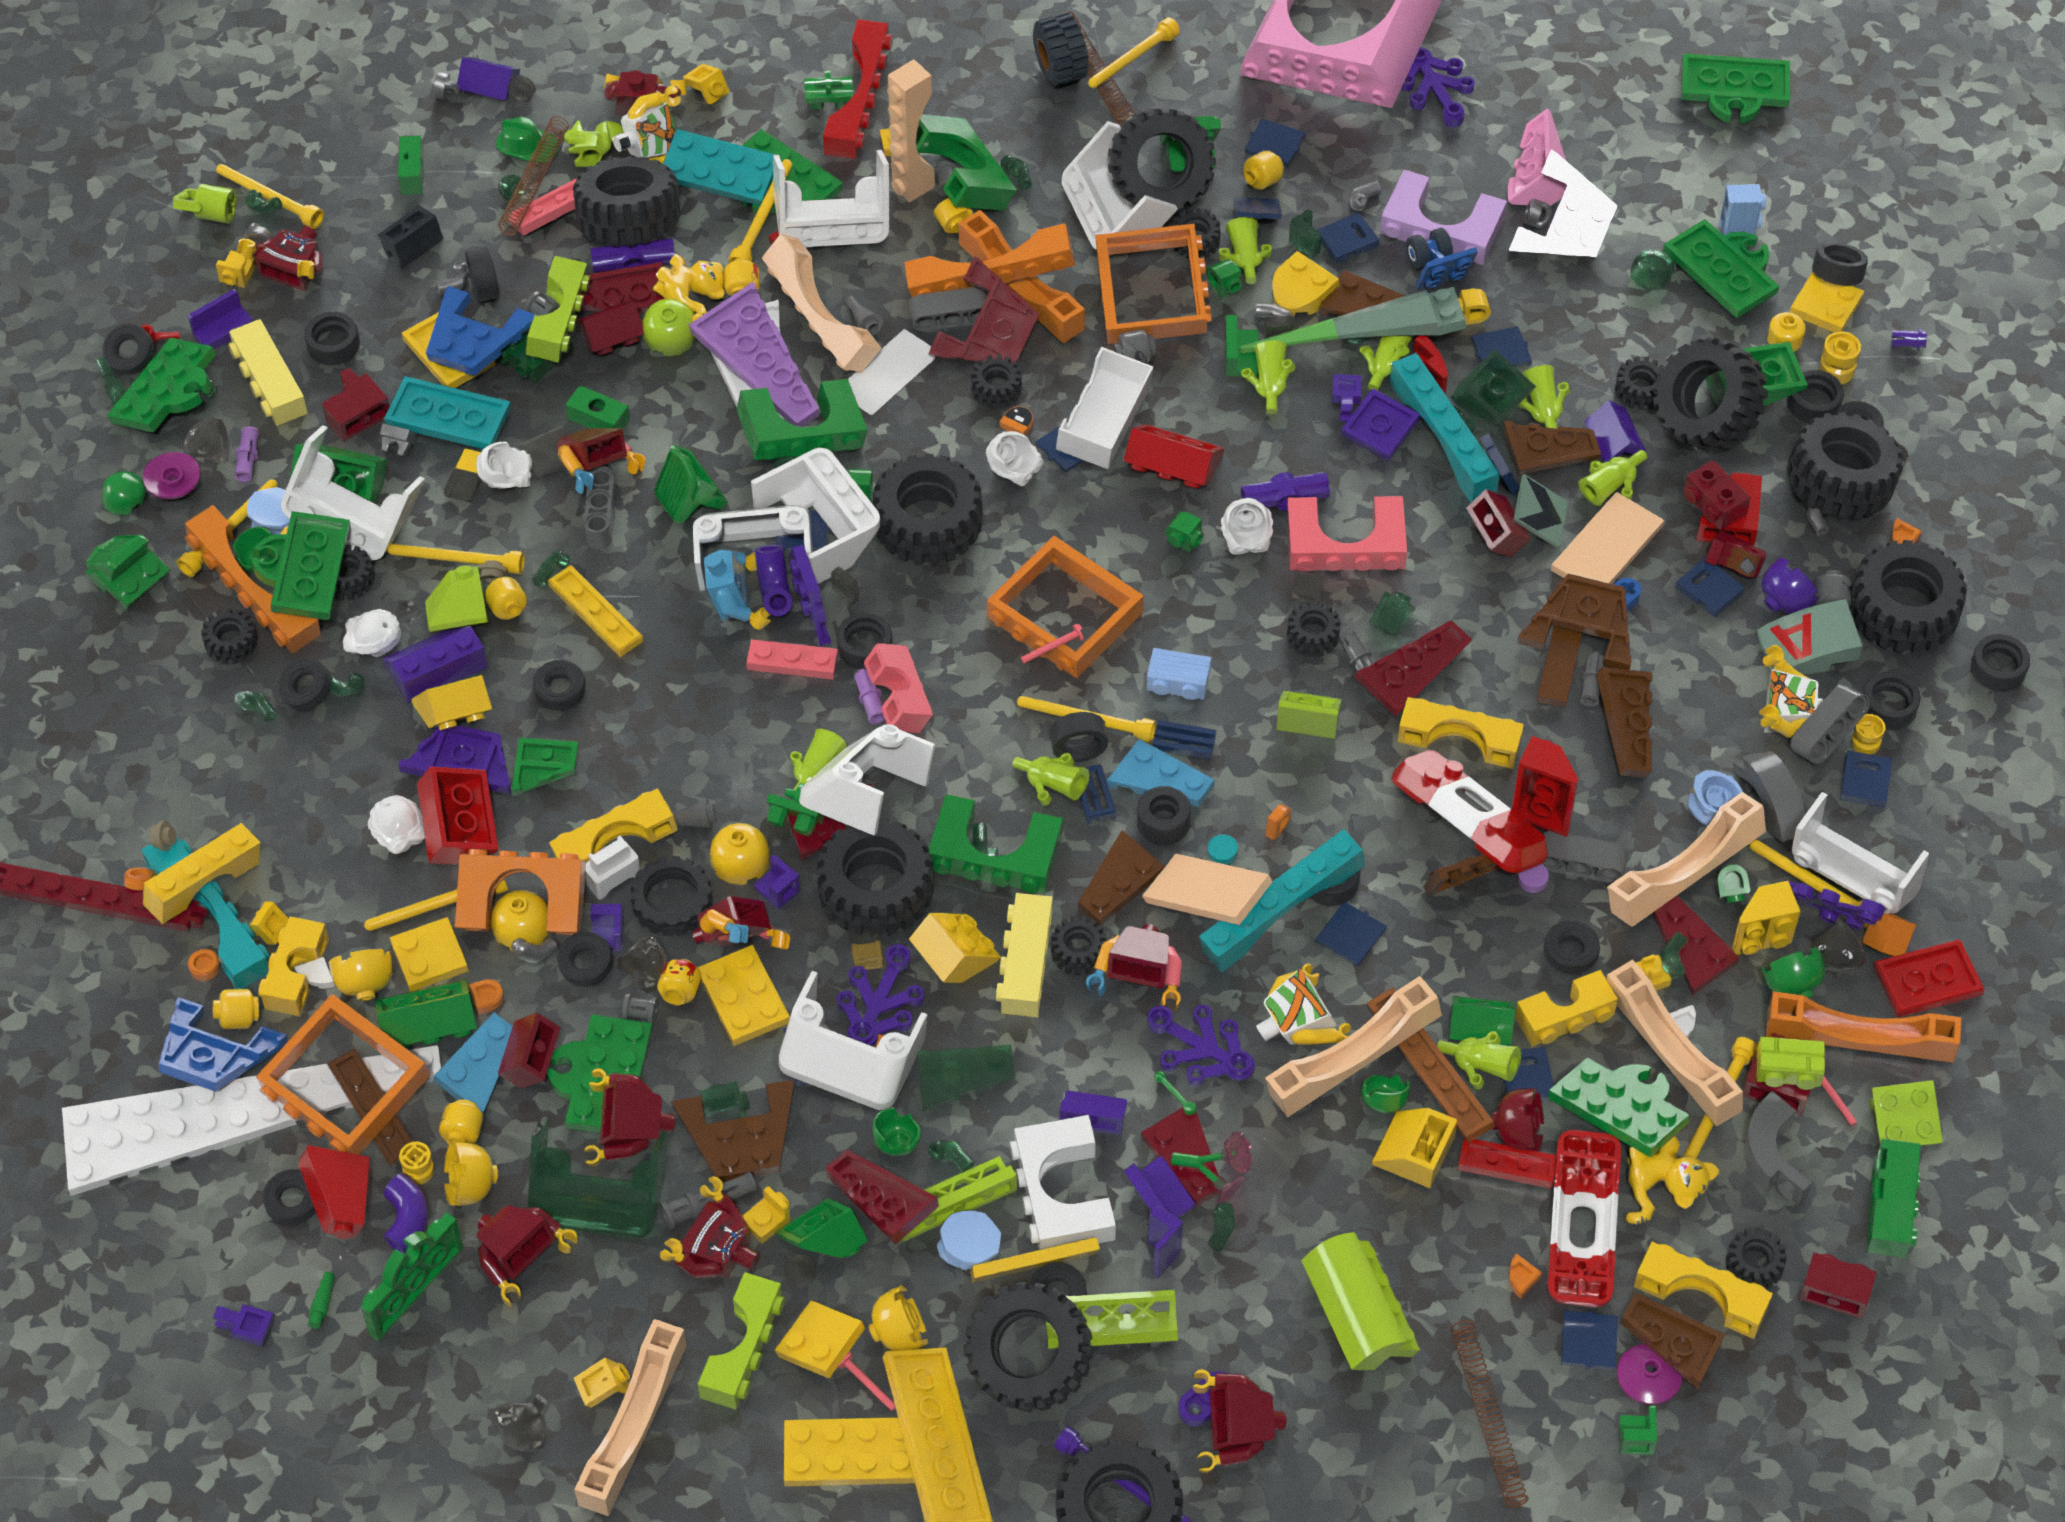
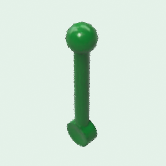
M1157 1071L1154 1075L1155 1081L1162 1083L1183 1105L1186 1115L1195 1114V1103L1188 1102L1166 1079L1165 1072Z

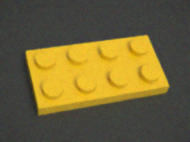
M898 1418L784 1420V1486L915 1484Z

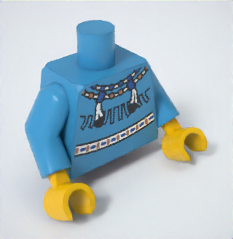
M721 549L704 558L706 588L721 620L731 618L744 622L750 620L751 625L757 630L763 629L768 625L771 620L767 619V617L771 614L765 610V607H761L755 613L751 612L749 608L744 564L751 572L757 570L755 552L745 556L743 552Z

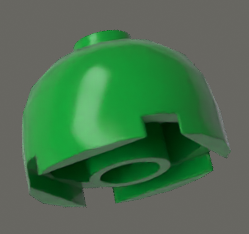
M1819 947L1810 948L1812 954L1803 956L1802 951L1769 963L1770 968L1762 967L1761 971L1772 992L1803 995L1809 999L1814 997L1813 990L1821 986L1825 978V964Z

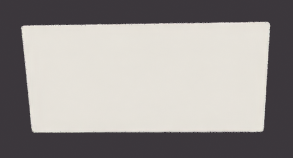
M903 329L877 353L862 373L855 372L848 379L859 408L870 415L878 411L935 359L928 354L931 346Z

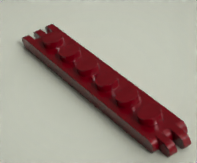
M0 862V895L180 931H188L190 927L201 929L204 924L203 919L208 914L206 908L199 907L198 902L191 900L185 911L161 924L143 905V890H132L125 886Z

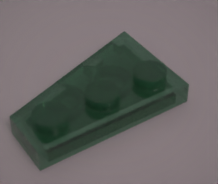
M1011 1045L918 1051L922 1112L932 1109L933 1105L945 1100L951 1102L959 1099L961 1094L975 1089L980 1091L1014 1078Z

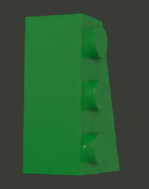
M1882 1138L1872 1167L1867 1253L1906 1258L1909 1248L1916 1246L1917 1228H1913V1221L1917 1218L1919 1200H1916V1191H1918L1920 1183V1172H1918L1920 1143Z

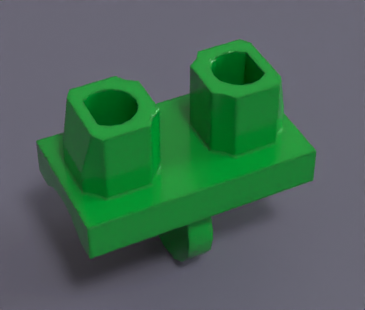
M825 70V77L804 78L805 104H809L811 109H822L824 103L834 102L836 107L842 108L853 96L852 76L831 77V70Z
M800 783L796 790L786 788L784 796L793 798V800L770 793L766 800L770 806L767 818L769 824L784 828L789 814L797 816L794 830L806 836H811L817 823H823L825 815L800 804L801 788L805 785L803 783Z

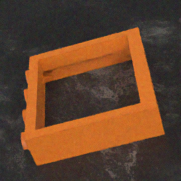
M1194 224L1095 235L1107 344L1118 343V336L1121 333L1137 329H1143L1147 334H1152L1153 339L1207 333V322H1212L1210 305L1205 306L1204 298H1209L1207 281L1202 282L1201 275L1206 274L1204 257L1199 258L1198 251L1203 250L1201 235L1196 236ZM1188 246L1196 315L1117 324L1109 255Z
M1053 536L987 600V618L992 620L995 626L1002 627L1011 633L1015 640L1024 642L1033 650L1056 640L1057 638L1008 606L1050 563L1054 564L1119 608L1077 651L1063 644L1040 656L1046 657L1055 663L1061 671L1065 670L1075 678H1078L1143 613L1144 595L1056 536Z
M331 994L256 1078L261 1086L259 1091L270 1102L274 1103L277 1100L284 1105L282 1109L292 1119L297 1120L300 1117L307 1123L306 1128L318 1138L322 1135L330 1140L329 1145L336 1151L360 1155L428 1079L430 1073L425 1062L335 995ZM334 1019L405 1071L349 1135L277 1082Z

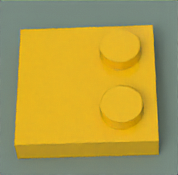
M1812 272L1793 302L1790 313L1796 314L1803 320L1831 332L1843 331L1861 302L1864 290L1854 286L1829 283Z
M448 917L389 937L410 992L469 972Z
M811 1300L776 1347L775 1352L781 1359L830 1378L865 1330L862 1321Z

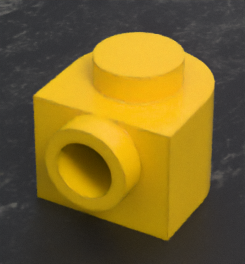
M948 198L936 206L933 214L946 233H958L959 222L972 215L971 208L955 207Z
M1475 288L1461 290L1458 300L1466 325L1478 324L1487 320L1491 315V309L1486 293L1481 289Z

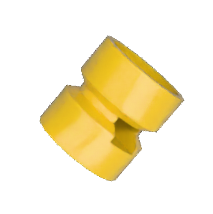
M1839 331L1830 334L1824 343L1819 370L1832 374L1841 384L1851 381L1855 375L1861 351L1859 339L1848 332Z

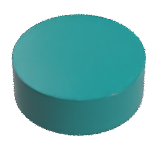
M1217 835L1208 843V856L1212 862L1229 865L1238 856V844L1229 835Z

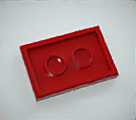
M1961 939L1878 960L1873 965L1897 1018L1983 995L1985 991Z

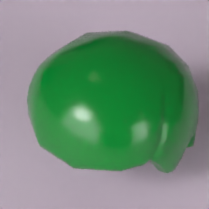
M120 471L109 476L102 486V504L105 509L113 514L129 515L136 505H143L147 489L142 478L129 471Z
M260 526L249 528L241 533L233 544L237 557L236 560L241 568L247 572L254 573L252 570V558H258L263 562H270L274 559L270 555L254 556L255 546L264 538L272 536L268 529Z
M1398 1074L1391 1078L1383 1075H1371L1363 1081L1361 1089L1362 1099L1368 1107L1377 1113L1392 1114L1405 1106L1409 1098L1410 1081H1406L1403 1084Z
M892 1107L878 1112L873 1119V1141L876 1147L883 1153L892 1156H906L913 1152L920 1143V1126L913 1120L911 1114L900 1115Z

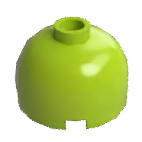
M663 299L652 304L644 313L642 321L644 342L652 351L662 352L665 356L680 355L689 350L695 339L689 328V324L693 322V311L688 305L675 299Z

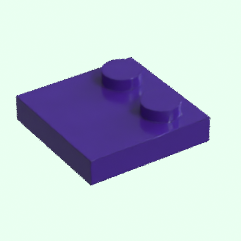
M1372 388L1343 426L1341 434L1390 461L1419 422L1420 414Z

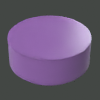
M1543 864L1518 873L1519 886L1529 893L1541 892L1548 884L1549 872Z

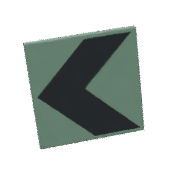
M1524 474L1521 478L1513 521L1554 547L1559 548L1568 501Z

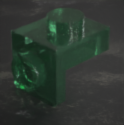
M1308 208L1303 213L1295 215L1289 225V241L1295 244L1300 251L1314 258L1321 251L1322 234L1312 227L1313 211Z
M1385 591L1369 622L1397 637L1409 612L1413 613L1416 608L1409 603L1411 598L1405 594L1395 591L1394 595Z
M737 1081L723 1085L714 1084L700 1091L705 1117L736 1108L738 1117L743 1118L746 1117L745 1110L750 1109L746 1091L740 1092Z

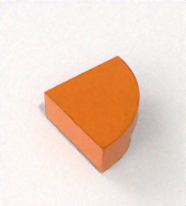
M1897 518L1892 529V541H1897L1899 544L1903 543V540H1913V543L1916 544L1921 537L1922 531Z
M1516 1253L1509 1269V1283L1514 1293L1521 1299L1541 1278L1542 1272Z

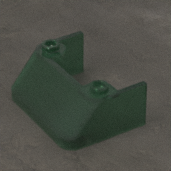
M542 1117L531 1136L527 1208L539 1207L561 1224V1229L633 1238L647 1236L655 1225L664 1184L668 1132L662 1131L652 1149L651 1160L639 1162L633 1170L632 1181L571 1174V1159L569 1155L559 1148L547 1147L549 1117Z

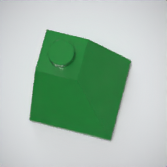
M829 1198L824 1199L775 1231L779 1238L801 1249L839 1258L853 1256L860 1250L861 1245L868 1242L852 1209Z

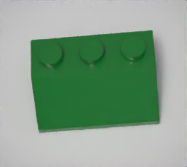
M305 442L295 445L290 478ZM321 444L319 452L328 456L335 467L331 481L376 504L384 485L387 459Z
M466 979L375 1000L380 1030L406 1049L412 1043L422 1041L423 1044H432L440 1041L443 1036L453 1034V1037H463L471 1034V1030L477 1029Z

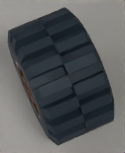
M1066 12L1036 21L1033 29L1035 53L1040 68L1050 84L1057 86L1086 77L1088 73L1087 48L1081 29L1072 15Z

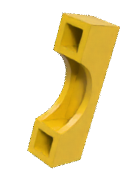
M1408 697L1399 725L1398 742L1427 749L1432 742L1441 737L1460 736L1469 739L1479 747L1485 763L1514 769L1524 724L1511 719L1487 716L1481 712L1458 709L1451 705L1444 706L1425 699Z
M657 788L651 792L641 794L637 799L625 805L613 808L609 813L597 819L588 820L583 826L571 832L560 834L549 843L555 858H559L560 853L577 854L578 859H582L587 863L589 861V854L592 853L594 855L601 851L607 843L618 836H638L652 844L678 831L671 810Z
M240 823L146 881L143 890V905L161 924H164L185 911L194 895L212 879L224 874H230L236 879L258 865L261 842Z
M1651 1242L1637 1272L1634 1288L1662 1300L1672 1293L1684 1289L1704 1292L1711 1296L1720 1306L1725 1327L1752 1339H1755L1773 1293L1767 1291L1759 1284L1743 1281L1736 1278L1729 1271L1715 1269L1706 1265L1699 1258L1687 1257L1676 1252L1668 1245H1659L1655 1242Z

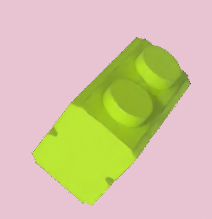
M1760 1036L1757 1047V1082H1765L1770 1087L1791 1084L1805 1090L1821 1087L1825 1072L1824 1041Z

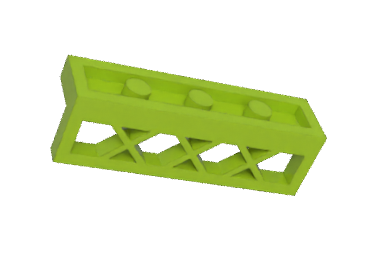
M998 1156L925 1189L930 1194L940 1197L937 1198L939 1207L901 1240L904 1242L944 1224L951 1214L975 1210L1017 1191V1175L1012 1166L1006 1167L1001 1157ZM996 1168L998 1169L997 1172L984 1177L985 1173ZM962 1183L968 1184L960 1189L955 1190L956 1186Z
M1175 1290L1066 1296L1086 1318V1324L1091 1329L1093 1337L1090 1340L1091 1346L1178 1341ZM1168 1301L1169 1311L1154 1312L1149 1308L1155 1302ZM1122 1304H1132L1136 1307L1131 1314H1122L1117 1310ZM1090 1306H1100L1104 1309L1098 1316H1090L1084 1312ZM1046 1321L1048 1349L1059 1348L1058 1336L1054 1328Z

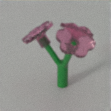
M1233 1132L1230 1138L1225 1140L1224 1149L1220 1153L1198 1156L1173 1152L1171 1164L1197 1168L1214 1183L1213 1187L1220 1192V1198L1215 1206L1220 1209L1241 1187L1245 1178L1240 1176L1236 1181L1228 1183L1221 1176L1218 1178L1204 1166V1163L1224 1160L1239 1173L1249 1172L1253 1162L1250 1152L1251 1144L1244 1137L1243 1132Z

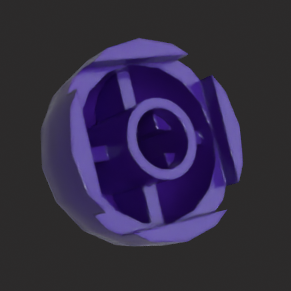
M1778 558L1766 570L1761 581L1762 592L1766 597L1764 600L1765 605L1774 613L1780 611L1786 615L1812 607L1820 598V596H1814L1818 592L1816 587L1801 570L1796 567L1792 571L1786 567L1789 561Z

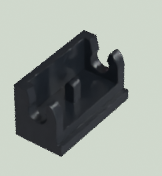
M420 205L377 235L379 240H381L387 257L391 258L394 256L397 266L401 268L444 239L436 215Z

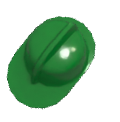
M515 117L510 120L504 119L502 131L496 139L497 149L508 156L530 162L544 130L538 129L535 123L526 117ZM547 137L552 142L546 140L548 144L544 145L550 149H554L552 146H555L554 143H557V141L550 137ZM542 147L544 150H546V151L552 153L551 150H549V149H547V148H545V147ZM542 150L541 152L543 154H539L541 157L545 159H549L547 156H551L549 153ZM537 157L539 160L547 162L545 159Z

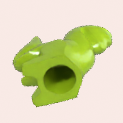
M576 121L575 125L564 134V141L573 145L568 148L569 153L579 154L575 159L576 167L596 166L597 162L601 161L602 156L610 150L613 137L624 132L622 126L613 121L599 123L595 131H584L581 122Z

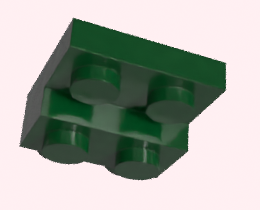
M528 328L522 333V339L515 344L509 343L500 350L502 354L496 359L500 363L507 364L515 369L521 377H527L537 383L558 362L526 355L527 336L530 330ZM570 341L567 353L562 352L559 362L573 350L572 341Z

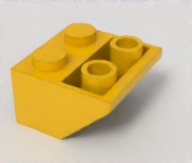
M1789 881L1758 887L1739 918L1732 950L1737 955H1751L1759 950L1772 947L1779 949L1792 943L1800 909Z
M929 913L909 938L944 983H962L998 962L1001 958L994 949L993 942L980 932L976 927V921L967 914Z
M1430 1108L1397 1111L1372 1161V1165L1431 1188L1455 1138L1457 1119Z

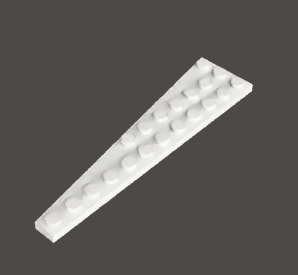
M438 1045L409 1050L425 1062L430 1076L423 1084L432 1082L434 1075L441 1069ZM383 1055L361 1058L383 1095L405 1073L404 1070ZM327 1064L287 1070L277 1081L322 1116L327 1115L326 1112L343 1106L345 1109L352 1107ZM256 1076L234 1079L216 1092L196 1085L62 1108L68 1191L70 1196L110 1184L109 1180L128 1175V1178L139 1175L141 1170L157 1165L159 1168L170 1165L172 1160L185 1156L193 1158L210 1150H218L297 1125L296 1121L302 1119L300 1117L297 1120L292 1119L282 1109L284 1105L279 1101L270 1102L259 1091L261 1086Z

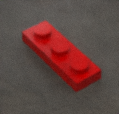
M1463 1139L1458 1170L1552 1189L1556 1169V1155L1538 1151L1516 1150L1507 1145L1478 1139L1467 1143Z

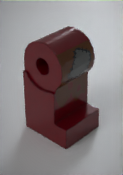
M1720 531L1712 542L1705 562L1715 566L1720 564L1744 576L1754 578L1759 576L1767 554L1747 541Z

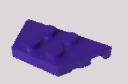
M803 545L792 547L788 558L793 575L791 581L795 594H800L801 600L799 602L803 616H809L820 647L830 645L831 639L824 623L827 621L820 589Z
M458 725L440 731L439 727H437L429 738L424 739L417 745V751L409 759L403 758L398 765L400 772L423 776L430 766L486 770L489 790L506 794L511 792L501 737L498 733Z

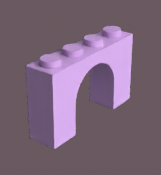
M1403 170L1382 214L1380 234L1405 242L1407 238L1415 235H1421L1425 240H1429L1430 232L1442 227L1451 238L1453 254L1476 247L1478 254L1473 262L1484 265L1505 220L1507 201L1481 193L1469 218L1455 225H1440L1428 220L1421 212V208L1428 196L1430 177Z

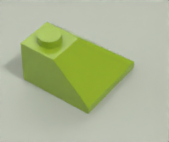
M464 565L449 571L427 598L425 605L429 632L488 622L478 566Z

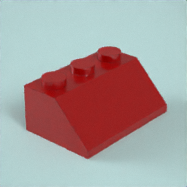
M1143 424L1132 428L1123 461L1131 463L1130 468L1142 472H1147V469L1158 472V477L1173 480L1174 477L1183 479V484L1200 488L1201 485L1204 486L1210 483L1225 448L1152 425Z
M1531 737L1519 761L1512 809L1525 812L1528 823L1568 837L1579 779L1561 746L1553 744L1549 740Z
M430 766L417 783L429 864L458 865L460 854H469L470 849L486 850L487 855L496 853L499 849L486 770Z

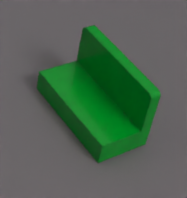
M1226 315V376L1242 377L1241 371L1250 368L1254 372L1255 377H1257L1259 373L1255 352L1242 354L1239 347L1259 341V331L1237 329V315Z
M1461 996L1452 997L1450 1039L1461 1041L1469 1037L1478 1039L1486 1037L1489 1032L1494 1031L1497 1032L1501 1039L1499 1045H1511L1515 1002Z

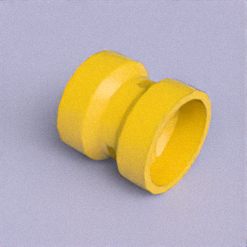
M1865 714L1855 725L1851 738V745L1855 751L1874 754L1879 750L1885 732L1883 720L1873 714Z
M411 1142L401 1149L399 1160L403 1173L407 1174L416 1184H423L429 1181L435 1169L429 1147L422 1142Z

